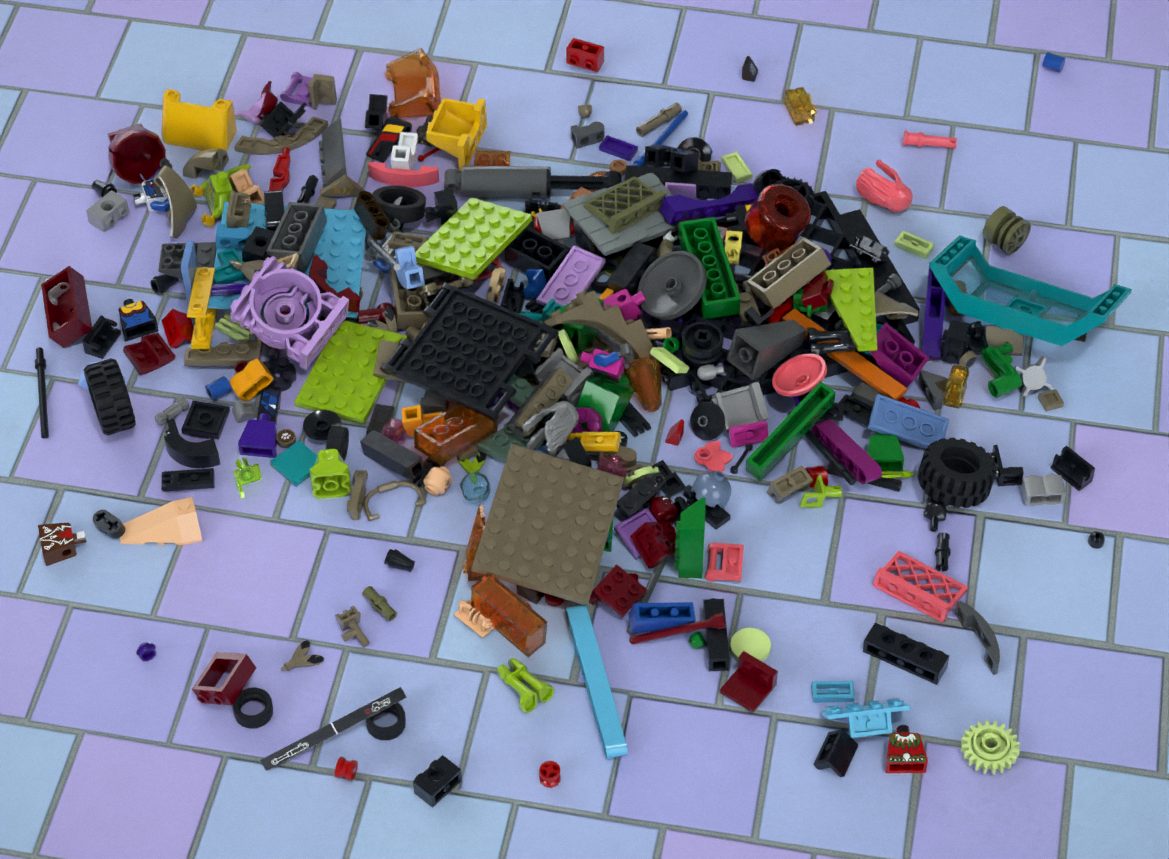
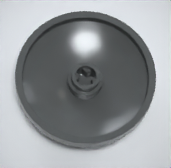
M673 251L656 259L646 269L638 286V292L642 291L647 299L640 304L641 307L650 316L659 320L675 319L687 313L700 300L706 287L707 273L703 263L695 255L686 251Z

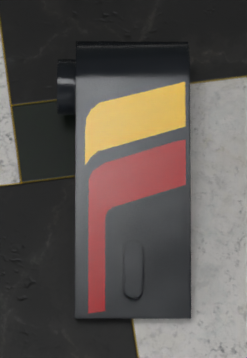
M396 116L388 117L366 155L384 163L390 155L393 145L395 146L400 139V133H411L412 124Z

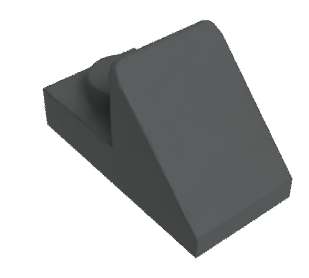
M924 370L920 371L918 381L920 388L934 411L941 409L942 400H944L943 392L947 390L948 378Z

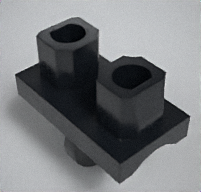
M981 321L969 324L968 335H971L968 348L969 351L980 355L982 349L988 347V343L984 334V327Z

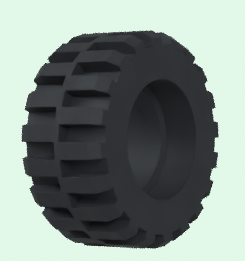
M110 358L87 365L84 368V374L103 434L111 435L133 428L136 425L135 416L117 360Z
M942 438L934 441L925 449L918 471V481L921 488L925 489V493L928 496H932L936 502L940 501L943 505H952L954 508H969L971 505L973 507L977 506L987 499L997 469L989 452L986 453L985 449L981 446L978 447L976 443L972 441L967 442L966 439Z

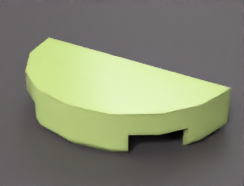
M648 466L634 471L635 475L624 478V486L627 487L632 483L639 482L644 477L647 479L660 472L659 468L655 467L652 469V466Z

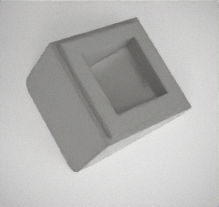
M237 400L232 408V413L237 423L257 418L258 411L254 402Z

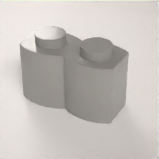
M1048 474L1043 477L1029 475L1022 480L1021 488L1025 505L1039 506L1043 504L1056 505L1064 503L1066 491L1061 475Z

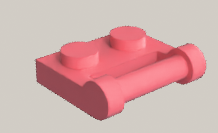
M708 544L709 562L705 579L708 581H741L744 545ZM718 553H723L722 570H716Z

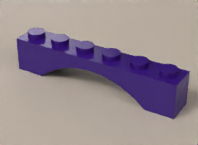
M751 183L738 185L730 195L717 200H697L682 195L664 197L659 211L668 224L673 225L690 220L723 217L726 213H734L735 207L756 204L758 209L762 198L754 191Z

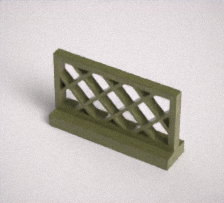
M634 176L584 202L583 207L609 226L608 230L615 234L659 211L666 193L662 190L655 192ZM632 184H635V185L638 186L639 188L629 187V186L632 185ZM618 191L627 192V195H626V194H618L617 192H618ZM630 193H639V196L630 195ZM642 194H647V195H650V196H649V197H643ZM605 198H613L614 201H609V200H604V199H605ZM617 199L627 200V203L617 202ZM630 201H639L636 204L630 203ZM593 204L601 205V208L594 207ZM604 206H612L614 209L604 208ZM617 207L626 208V209H625V210H617ZM605 214H611L613 216L609 218Z

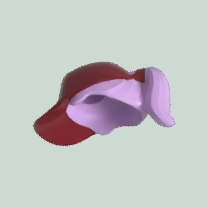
M268 81L264 86L261 98L258 99L257 103L249 111L242 110L237 115L244 117L253 124L260 123L263 117L268 116L278 103V98L271 92L272 81Z

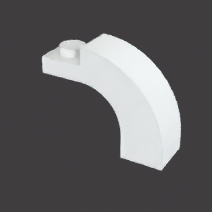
M400 133L398 146L393 145L392 169L413 170L417 156L418 133Z

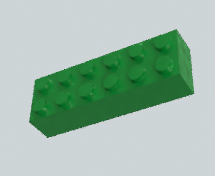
M715 217L679 222L678 238L682 251L695 255L703 263L707 273L706 287L698 301L703 319L739 314L741 299Z

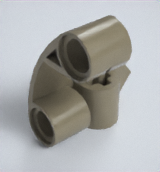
M164 166L154 177V183L166 190L170 204V211L167 213L171 229L170 236L177 239L185 230V222L196 210L197 204L184 180L172 168Z
M874 292L876 316L886 315L891 320L905 319L908 315L918 316V310L906 303H899L881 292Z

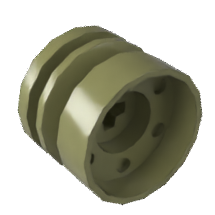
M1002 206L995 210L987 220L983 228V237L992 244H997L998 248L1007 254H1012L1026 241L1031 230V224L1021 216H1016V213L1009 208Z

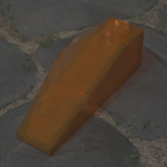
M480 504L477 510L465 553L466 562H462L463 574L467 573L468 581L492 579L490 576L471 571L486 524L483 504Z

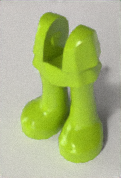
M514 658L508 660V664L513 672L504 664L497 668L500 678L504 680L505 684L510 685L521 696L519 706L523 712L529 713L534 710L538 699L545 703L552 698L554 688L530 674L527 667ZM523 679L533 690L529 689L521 680Z

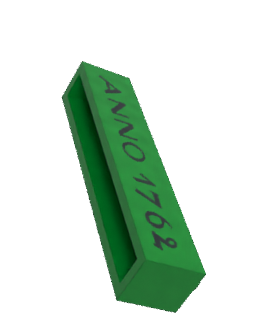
M820 381L747 458L746 471L761 482L835 403L836 392Z

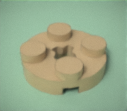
M496 266L489 284L491 293H487V300L493 303H499L501 287L505 285L506 269Z

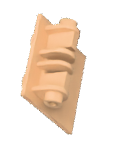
M481 590L469 601L461 600L458 604L459 610L454 613V616L484 638L506 619L511 612Z

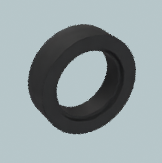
M385 186L376 189L372 194L390 222L397 219L400 223H411L421 220L425 215L426 197L416 189L405 186ZM399 197H403L407 205L390 204Z

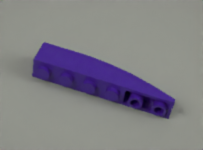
M929 267L922 352L929 356V359L940 360L946 293Z

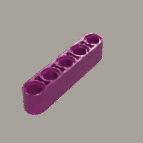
M827 419L811 427L813 434L841 464H844L849 469V473L861 484L881 478L882 471L878 463L833 420Z

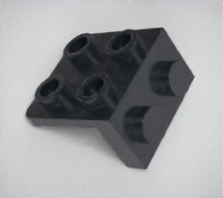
M280 101L260 126L274 138L280 135L283 136L296 124L298 118L305 113L306 110L304 108L307 104L304 102L295 112H292Z

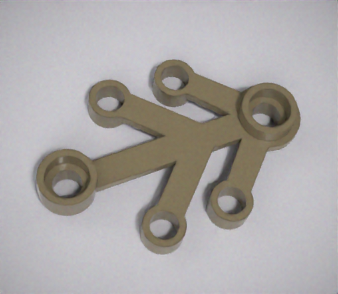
M460 277L459 281L448 284L457 288L463 285V288H467L475 283L473 279ZM436 282L422 286L423 291L421 293L425 294L426 297L435 295L437 291L441 290V286H437Z

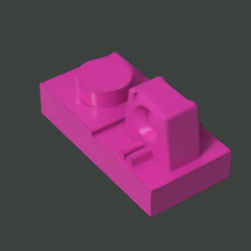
M766 420L729 427V438L732 448L749 443L763 442L769 436Z

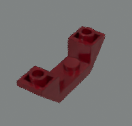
M314 255L309 277L316 283L320 293L331 292L339 298L344 296L349 299L348 312H359V295L356 292L354 293L349 287L338 293L334 288H331L325 281L328 269L326 262L317 255Z

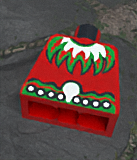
M907 725L898 726L897 733H892L889 737L886 773H926L928 759L920 734L910 733L909 726Z

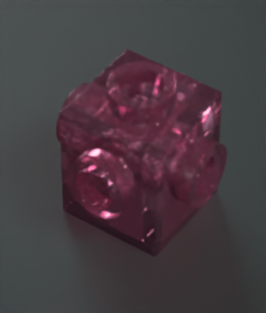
M604 454L600 457L597 470L624 478L627 473V468H625L626 462L622 461V457L613 454L611 456Z

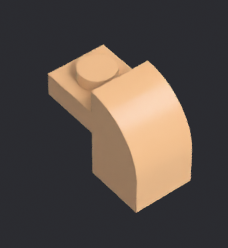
M241 169L229 176L235 192L249 195V199L241 198V200L251 201L253 204L265 203L260 187L253 185L246 169Z

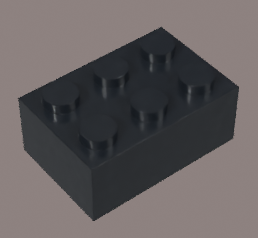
M527 226L505 248V262L525 273L528 269H543L546 282L548 283L569 253L570 248Z

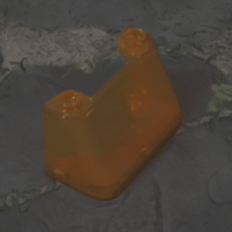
M420 48L387 63L385 75L394 84L395 102H389V107H387L389 114L398 118L433 116L434 111L438 109L441 103L439 74L436 66L425 51Z

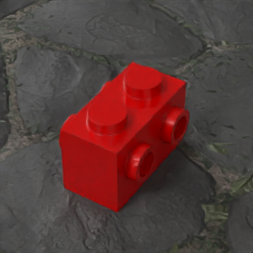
M572 38L566 48V63L598 72L604 63V46Z

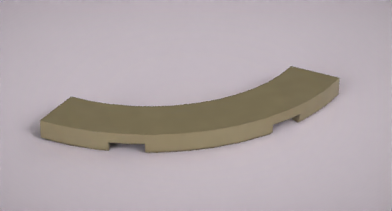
M312 117L296 133L275 137L273 140L242 135L234 149L237 152L252 155L283 153V148L285 147L286 150L287 147L290 150H294L313 141L325 131L329 124L326 120Z

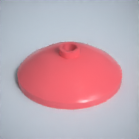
M816 354L795 356L784 362L776 370L772 379V385L775 391L782 396L797 397L807 394L820 381H823L827 373V365L824 359Z

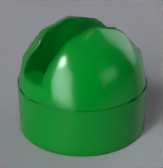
M674 337L666 338L663 347L670 353L676 352L680 347V342Z
M699 631L689 637L690 646L694 649H699L706 645L705 639Z

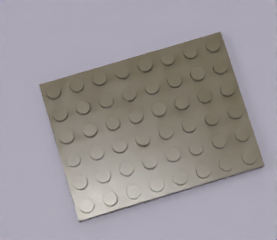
M511 444L471 571L588 606L624 477Z

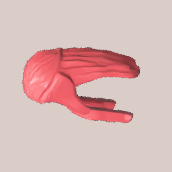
M881 159L876 161V166L891 177L895 183L877 174L872 168H866L861 171L856 180V187L860 196H863L873 204L889 208L891 213L901 212L911 205L913 199L912 191L903 184L897 172L883 163Z

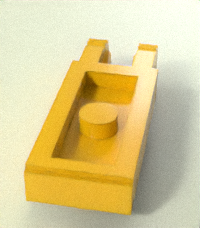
M619 432L571 433L568 437L569 441L575 437L579 438L585 451L618 452L621 441V434Z

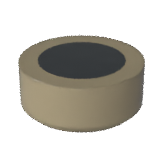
M968 351L961 357L959 365L964 369H968L976 362L978 356L973 351Z

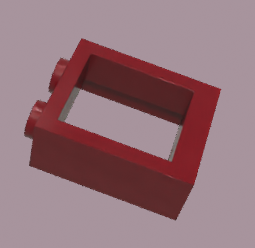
M216 652L193 686L192 691L197 696L198 701L203 704L233 705L254 673L256 666L247 654ZM224 672H230L223 685L215 687Z

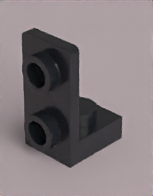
M993 445V450L989 454L996 464L995 479H997L998 487L1022 485L1023 468H1003L998 445Z

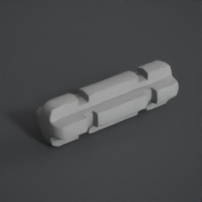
M182 398L178 401V404L174 403L163 410V413H158L155 415L156 422L162 425L167 422V419L170 420L180 414L181 410L185 411L190 407L188 401Z

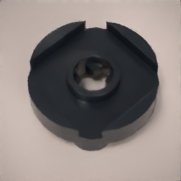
M284 357L263 362L274 378L267 386L270 390L285 391L296 381V369L288 358Z

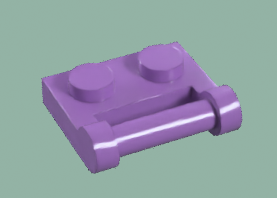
M293 72L291 81L285 91H282L280 99L302 105L305 102L307 104L306 107H309L311 104V93L308 90V83L312 80V77L303 76L299 72ZM300 83L295 95H292L291 93L296 84Z

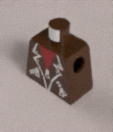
M68 522L38 525L46 566L75 557L77 555L75 545L87 542L85 532L73 533L71 524Z

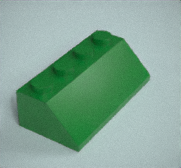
M700 498L681 512L680 521H676V545L678 546H675V570H679L678 578L702 579L706 498Z

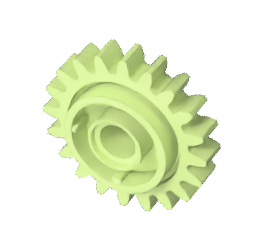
M986 720L984 726L978 721L976 727L970 725L969 731L965 730L964 737H962L961 752L964 753L963 759H969V766L976 764V771L983 768L984 774L987 773L988 769L991 770L993 775H995L996 769L1004 773V768L1006 767L1010 770L1012 763L1016 764L1017 757H1019L1020 742H1016L1017 735H1011L1012 729L1004 730L1005 724L998 727L997 721L990 725L989 721Z

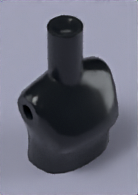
M929 496L926 499L923 516L931 520L930 531L936 532L938 530V521H945L947 510L946 505H943L940 501L936 502L932 496Z

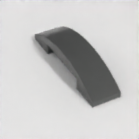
M958 601L955 609L956 617L964 629L972 626L986 648L984 661L992 674L996 675L1000 662V650L993 630L975 609L962 601Z

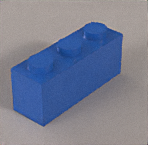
M693 602L634 603L629 612L631 632H654L696 621Z

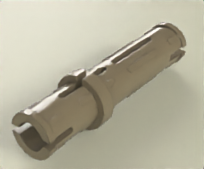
M676 102L672 106L660 110V113L636 127L637 134L642 137L662 123L669 122L673 116L682 112V107Z

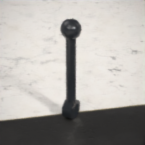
M752 444L746 445L745 451L735 466L730 468L732 474L738 473L739 465L747 453L753 449Z

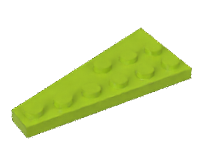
M873 268L825 270L824 272L827 274L828 280L832 279L834 281L833 291L831 294L829 293L830 300L839 317L842 318L845 328L848 329L857 350H877Z

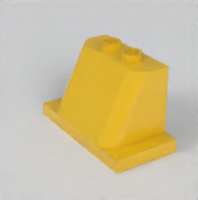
M443 98L438 109L434 111L432 122L428 124L426 132L427 142L458 158L460 171L462 166L470 164L487 127L485 99L479 98L477 103L473 104Z

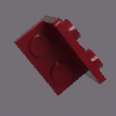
M645 522L630 536L648 569L656 567L666 557H675V546L678 545H676L675 528L670 522Z
M616 564L592 590L589 603L594 606L598 600L600 602L603 601L621 617H624L633 604L637 603L646 593L647 589Z
M743 651L739 656L738 669L721 687L720 693L749 711L754 712L776 687L778 671Z

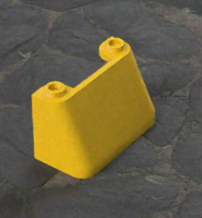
M166 89L163 95L161 136L163 142L196 150L219 148L227 151L237 132L233 101L219 99L213 103L212 107L180 102L181 95L178 91Z

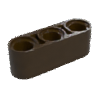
M368 191L359 192L354 206L355 212L372 238L377 240L384 239L390 225L389 219L372 193Z

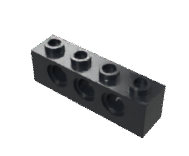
M874 623L864 639V653L935 685L939 683L948 667L949 655L943 651L933 649L923 642L913 640L905 634L895 632L887 626Z

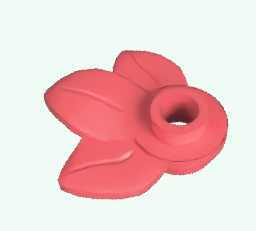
M711 441L695 452L694 459L698 464L705 465L710 471L723 472L725 471L724 465L732 460L733 454L720 450V441Z

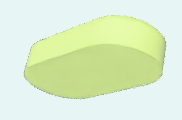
M564 329L558 331V336L568 359L577 363L579 361L567 331Z

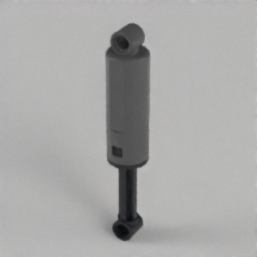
M464 165L461 171L448 169L444 173V190L451 188L453 193L461 191L463 197L550 198L551 189L578 190L580 187H583L587 190H601L622 183V175L617 171L606 172L604 176L551 175V167Z

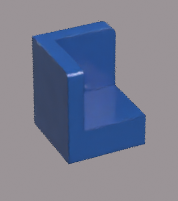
M528 269L526 276L529 284L523 290L524 298H538L547 285L543 269Z

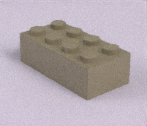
M803 237L748 279L747 283L757 299L775 309L787 298L796 294L804 285L810 283L814 277L824 272L831 263L822 247Z

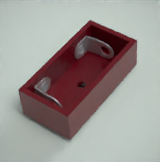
M68 266L41 284L50 339L65 348L92 330L83 275L71 266Z

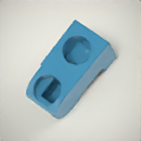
M217 223L216 248H244L250 237L249 229L244 227L237 229L225 228V224Z

